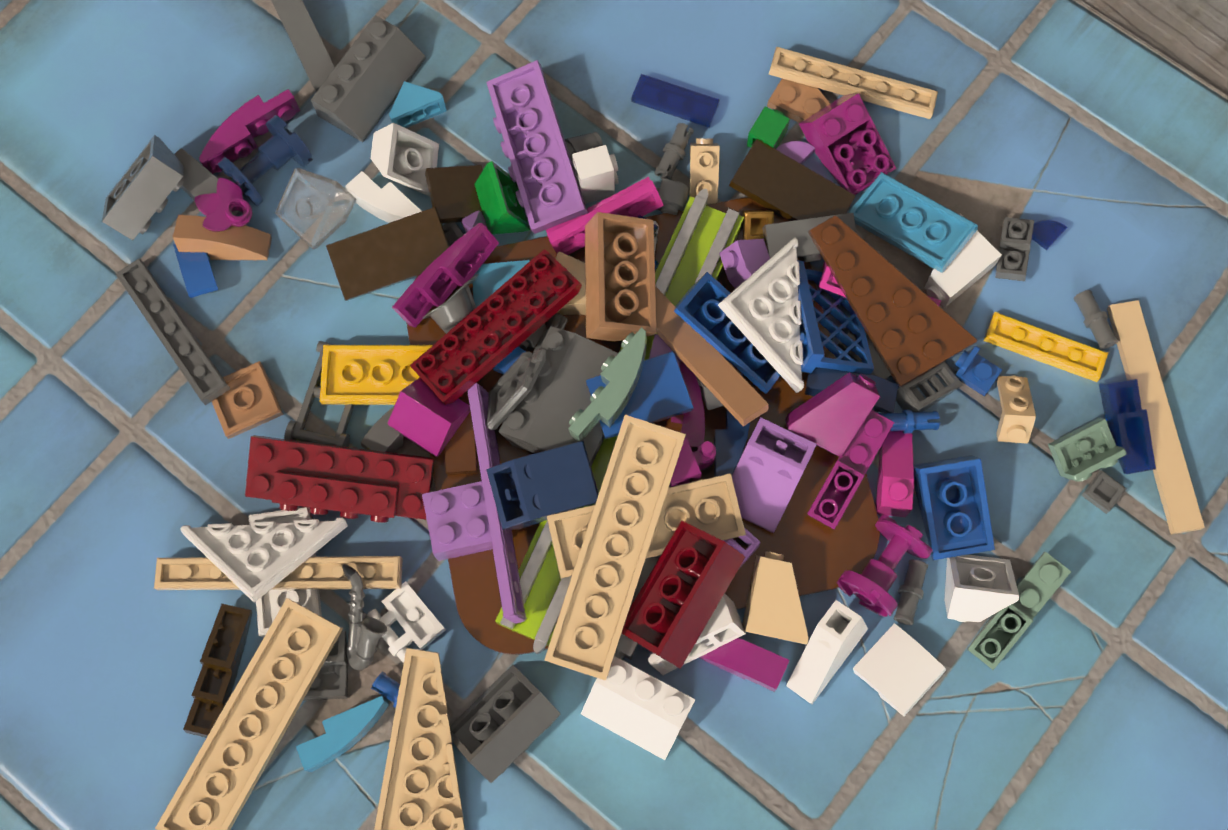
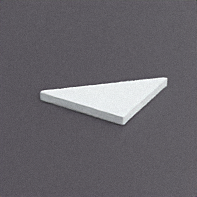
M793 238L719 303L718 306L790 387L798 393L804 388L801 373L803 346L802 341H800V325L802 324L801 301H798V285H800L799 262H797L796 253L798 240Z
M336 518V521L306 519L294 520V523L277 524L275 521L251 522V525L235 526L232 523L208 524V527L191 528L190 525H183L180 530L189 541L255 603L347 527V523L344 518Z

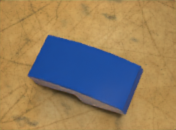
M173 244L189 297L193 298L219 290L207 252H179L176 244Z

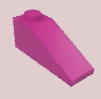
M889 431L879 449L875 508L878 515L884 514L906 518L911 512L913 504L914 467L912 433L904 434L903 431Z

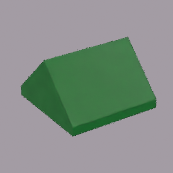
M493 161L487 163L474 184L487 229L491 234L518 233L531 230L525 208L520 206L516 197V191L519 190L517 182L514 183L511 176Z

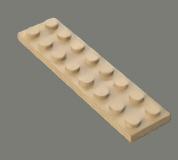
M628 415L624 416L545 661L606 681L686 434Z
M286 598L155 827L156 830H231L341 634L342 627Z

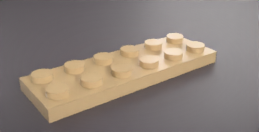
M731 474L668 488L646 559L660 556L681 521L721 540L746 535ZM595 505L547 516L561 579L570 577L573 574Z

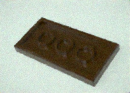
M759 139L755 140L729 184L733 189L789 221L846 214L856 196Z
M436 207L326 245L345 301L420 276L434 260L450 247Z

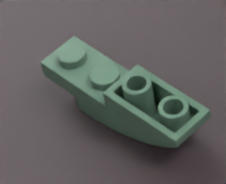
M642 327L636 334L632 332L625 338L621 344L623 349L616 357L611 355L601 366V379L606 384L605 388L602 386L598 387L590 397V405L584 411L582 409L578 410L570 419L569 424L571 426L568 428L570 435L578 442H581L600 420L610 428L629 402L641 375L646 355L647 334Z
M1043 552L1026 575L1022 576L1016 584L1019 593L1018 601L993 614L967 650L994 670L1031 625L1033 618L1071 571L1050 554Z

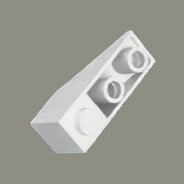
M835 600L817 624L786 686L813 704L868 630L862 617Z

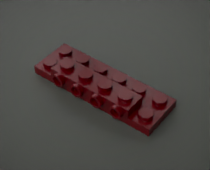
M253 435L250 438L245 497L272 500V503L280 504L279 509L286 511H297L298 506L310 507V513L317 515H327L329 510L340 511V517L356 519L359 517V514L371 515V521L380 523L389 522V518H394L395 516L426 520L422 494L431 492L434 458Z

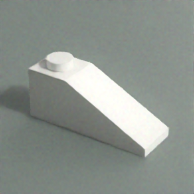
M725 593L683 665L745 634L735 604ZM654 653L648 658L649 664L662 675L678 668Z

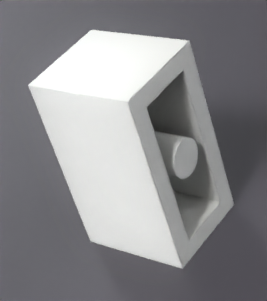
M606 145L572 154L574 171L585 204L605 199L615 194V185L619 184L616 173L618 165L615 155H609Z

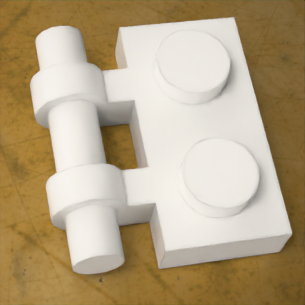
M406 581L401 585V589L394 590L381 601L389 610L386 614L381 616L376 609H373L366 615V617L380 620L387 626V633L382 638L390 646L388 650L394 657L398 656L403 663L406 648L413 641L423 650L446 630ZM396 620L406 631L400 638L390 627Z

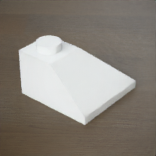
M392 123L373 134L370 159L384 177L430 196L425 171L427 168H437L439 144Z
M976 555L947 558L944 598L947 618L960 622H981L1018 601L1019 593L1010 560Z

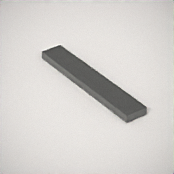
M139 258L117 272L116 276L202 403L206 406L228 391L230 387L144 262Z

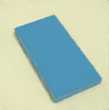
M882 172L848 212L854 213L855 224L941 273L945 271L978 230L976 223Z

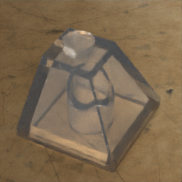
M296 168L275 214L312 249H316L347 221L357 199L338 181Z

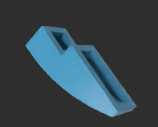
M380 696L322 721L326 734L296 746L304 771L313 772L331 763L351 749L381 718L389 706L388 699Z

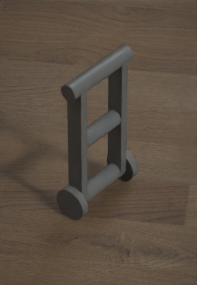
M319 341L316 351L320 352L298 419L297 421L291 420L288 423L284 439L349 447L350 435L346 433L355 405H345L335 437L304 430L314 398H320L321 386L319 384L322 372L323 345H337Z

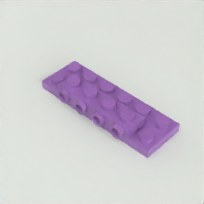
M538 60L487 81L486 83L497 116L493 118L499 134L502 133L504 141L501 142V147L505 156L510 159L511 166L508 167L513 182H517L519 190L516 191V197L520 206L525 208L531 231L536 234L588 213L546 79Z

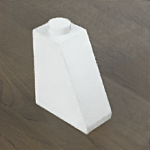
M976 231L943 273L934 268L932 269L924 287L927 290L928 296L941 300L940 304L945 308L990 271L1000 259L1001 254Z

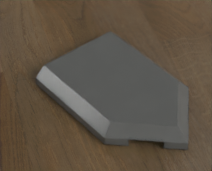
M538 349L535 350L534 354L530 351L522 353L491 388L488 394L487 428L491 430L497 429L532 390L546 361V350Z

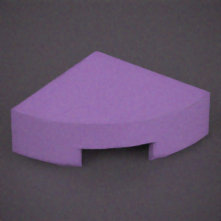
M790 141L778 146L776 150L803 164L814 153L815 147L801 141Z

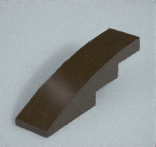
M221 604L200 659L202 668L191 695L194 701L183 728L186 733L207 738L229 700L244 651L252 610Z

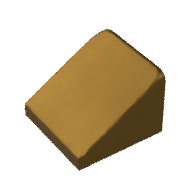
M771 210L742 211V217H744V240L764 239L762 228L767 224H774V212Z

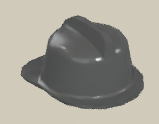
M479 273L468 280L445 303L425 315L423 319L431 317L447 334L476 308L469 286L477 279Z

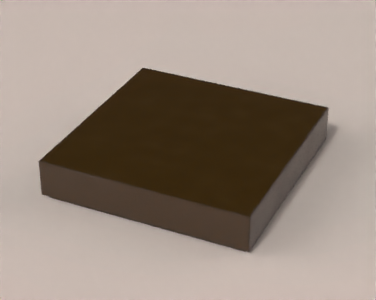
M482 165L426 169L425 177L432 207L437 208L442 223L461 222L463 218L476 211L482 212L474 185L483 171Z

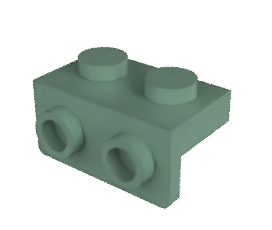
M1097 418L1048 444L1060 476L1076 482L1090 478L1092 472L1100 468L1115 465L1118 463L1119 458L1127 454L1125 448L1116 446L1104 418Z

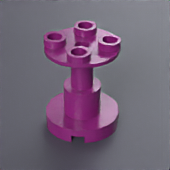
M882 514L875 526L890 541L878 560L870 559L861 575L845 570L837 584L849 597L854 594L860 599L859 604L880 616L887 617V615L891 616L898 606L896 600L888 593V590L897 578L894 569L904 554L907 552L918 558L927 559L933 550L929 545L921 541L923 534L910 525L903 528L891 517Z

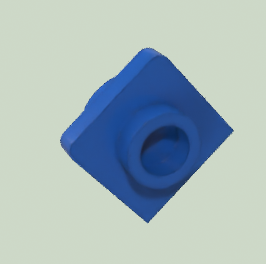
M975 345L970 353L964 350L955 364L959 367L955 375L961 382L985 396L1002 369L977 354L981 348Z

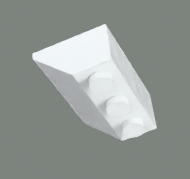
M614 656L606 681L599 678L596 679L581 715L665 760L695 699Z

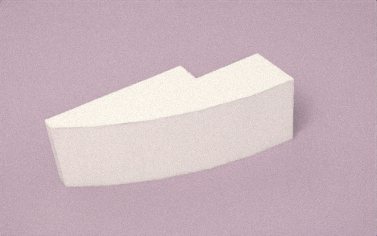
M362 171L345 186L350 198L372 215L388 223L421 212L391 182L381 189Z

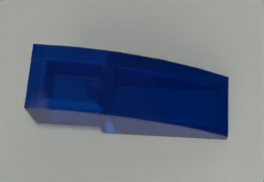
M1124 379L1100 383L1099 389L1106 422L1116 446L1125 448L1127 453L1118 459L1123 473L1131 474L1155 470L1147 409H1142L1138 380Z

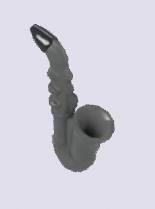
M343 564V572L352 585L349 592L351 601L349 602L350 611L348 612L349 634L346 655L350 667L354 670L362 671L369 667L373 661L374 654L377 652L376 646L380 642V638L387 633V626L378 619L366 617V613L363 612V598L365 594L363 592L362 578L354 568Z

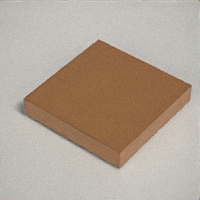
M260 361L224 376L223 378L230 389L212 401L225 436L228 439L284 415L263 364Z

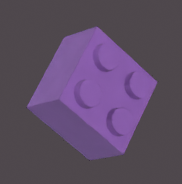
M482 481L422 494L432 551L438 561L493 549Z

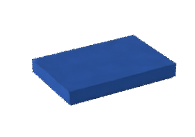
M672 351L644 361L637 386L620 416L610 428L601 420L599 421L605 439L619 434L625 415L653 424L693 410V405L674 352ZM601 375L586 380L591 396L598 387L602 386L605 388L606 386L602 382Z

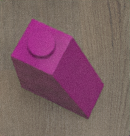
M850 372L790 412L785 418L787 429L841 457L880 397L875 381L863 374L857 377Z

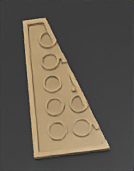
M406 648L374 830H465L438 652Z

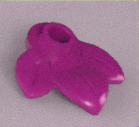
M218 179L216 193L202 194L194 198L199 211L206 215L202 225L208 230L220 232L225 231L231 226H244L252 218V208L243 199L241 188L228 179ZM238 210L243 215L239 217L234 216L232 212Z

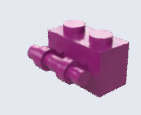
M685 439L669 488L700 481L701 471L709 469L714 464L716 455L714 444L709 441L703 442L699 445L698 451L692 452L688 440Z

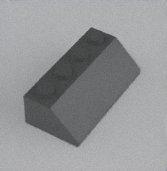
M375 15L311 98L317 116L364 142L397 98L403 82H409L426 59L425 55L398 27Z

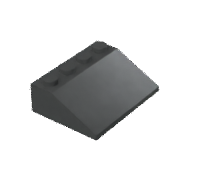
M550 326L539 348L546 350V361L532 390L503 421L499 433L512 446L535 454L577 443L578 441L570 435L568 428L571 426L569 421L572 416L580 409L584 411L591 403V395L586 380L600 376L603 363L611 355L616 357L617 352L576 333ZM600 422L582 440L584 441L591 466L605 438Z

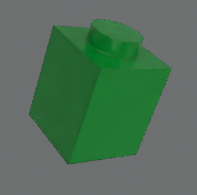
M765 106L749 131L747 147L751 148L755 140L759 139L776 149L788 131L790 118L786 117L779 110H772Z

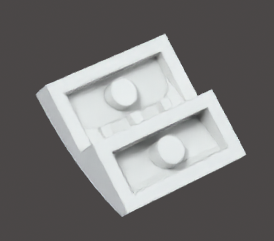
M895 623L853 668L856 675L874 688L884 701L903 716L914 707L946 671L945 667Z

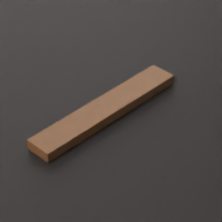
M655 287L657 335L742 426L768 411L769 404L710 343L674 312L675 306Z

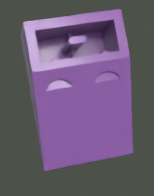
M760 417L732 475L741 517L774 533L817 444Z

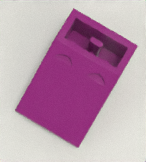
M859 93L844 95L799 123L808 143L815 147L814 153L838 184L854 195L870 186L881 172L887 175L896 169Z

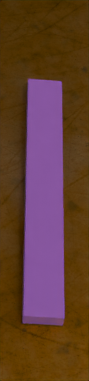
M476 382L467 391L503 616L517 624L526 621V614L512 530H502L486 469L500 465L495 429L487 428L489 393Z

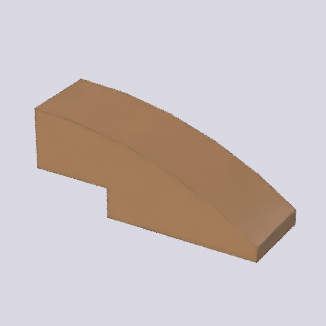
M178 215L173 240L179 252H208L210 260H268L272 240L271 234L246 225L240 227L231 226L225 231L215 232L203 227L202 224L206 217Z

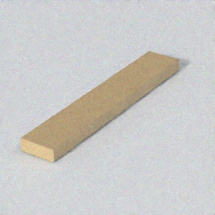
M780 47L775 49L768 74L840 95L859 93L862 101L931 119L934 113L938 91Z

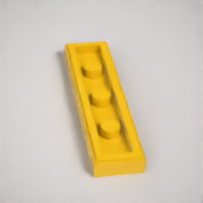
M997 312L993 313L983 340L1095 382L1100 380L1108 356V352Z

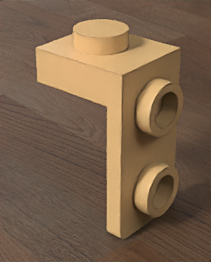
M696 138V143H690L689 198L690 196L695 198L702 189H707V204L718 202L720 146L718 143H713V138Z
M998 376L996 382L1002 414L996 432L998 442L1028 444L1036 419L1028 379L1018 376Z

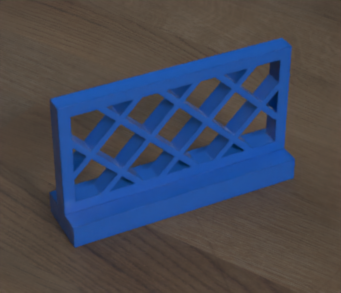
M797 260L799 262L800 275L798 301H801L802 322L800 325V341H802L803 346L801 372L812 373L816 367L871 374L874 366L865 329L847 298L821 288L818 291L808 284V280L814 281L819 285L823 272L805 269L804 261ZM827 292L836 302L832 304L821 293ZM813 300L826 310L823 314L813 306ZM840 304L850 312V318L837 308ZM831 314L842 325L838 328L826 316ZM819 323L832 333L829 337L819 330ZM845 327L855 334L856 341L852 340L842 330ZM836 337L848 348L843 351L831 340ZM826 347L837 359L825 358L823 348ZM853 351L861 358L862 363L856 362L848 353Z

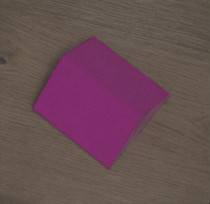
M419 377L401 390L387 424L438 457L471 410L470 406L460 399L445 405Z

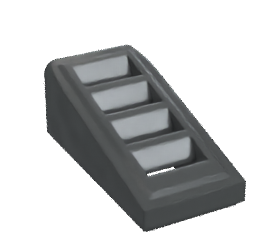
M944 361L900 386L897 390L896 402L902 410L910 409L912 412H923L960 388L963 384ZM937 374H939L942 380L946 383L947 387H944L942 385V383L936 377ZM927 381H929V382L931 383V385L935 388V390L937 391L936 393H935V391L931 388V386L928 384ZM917 387L920 388V390H921V391L923 392V394L926 396V399H925V398L923 397V395L919 392V390L917 389Z

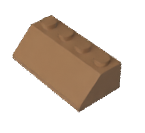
M597 212L585 225L586 338L620 341L625 340L632 332L636 334L641 327L646 331L647 336L655 335L657 332L654 221Z

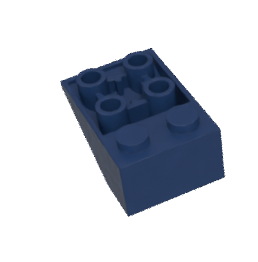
M584 441L513 459L486 469L502 530H519L546 521L549 515L595 504L599 495Z

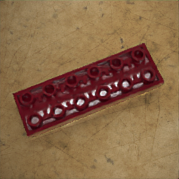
M544 249L415 360L410 367L445 405L451 404L580 292L582 284Z

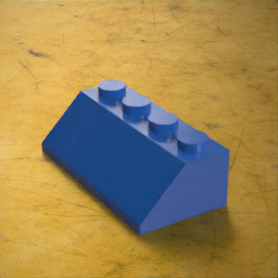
M706 272L678 302L674 312L766 394L780 377V374L718 306L731 293Z

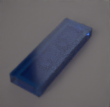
M644 74L640 75L631 97V102L708 128L712 124L720 102L719 99Z

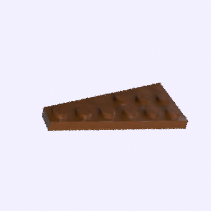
M836 215L808 231L898 387L978 341Z

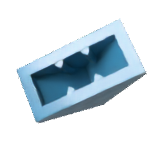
M404 81L389 116L392 123L408 128L447 110L440 92Z

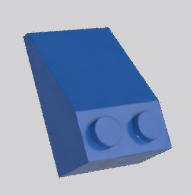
M969 455L913 465L916 496L928 544L933 550L931 552L932 559L938 560L995 550L981 458Z

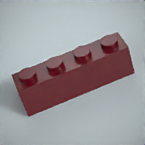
M681 521L631 605L622 634L681 669L744 561L745 556L725 541Z

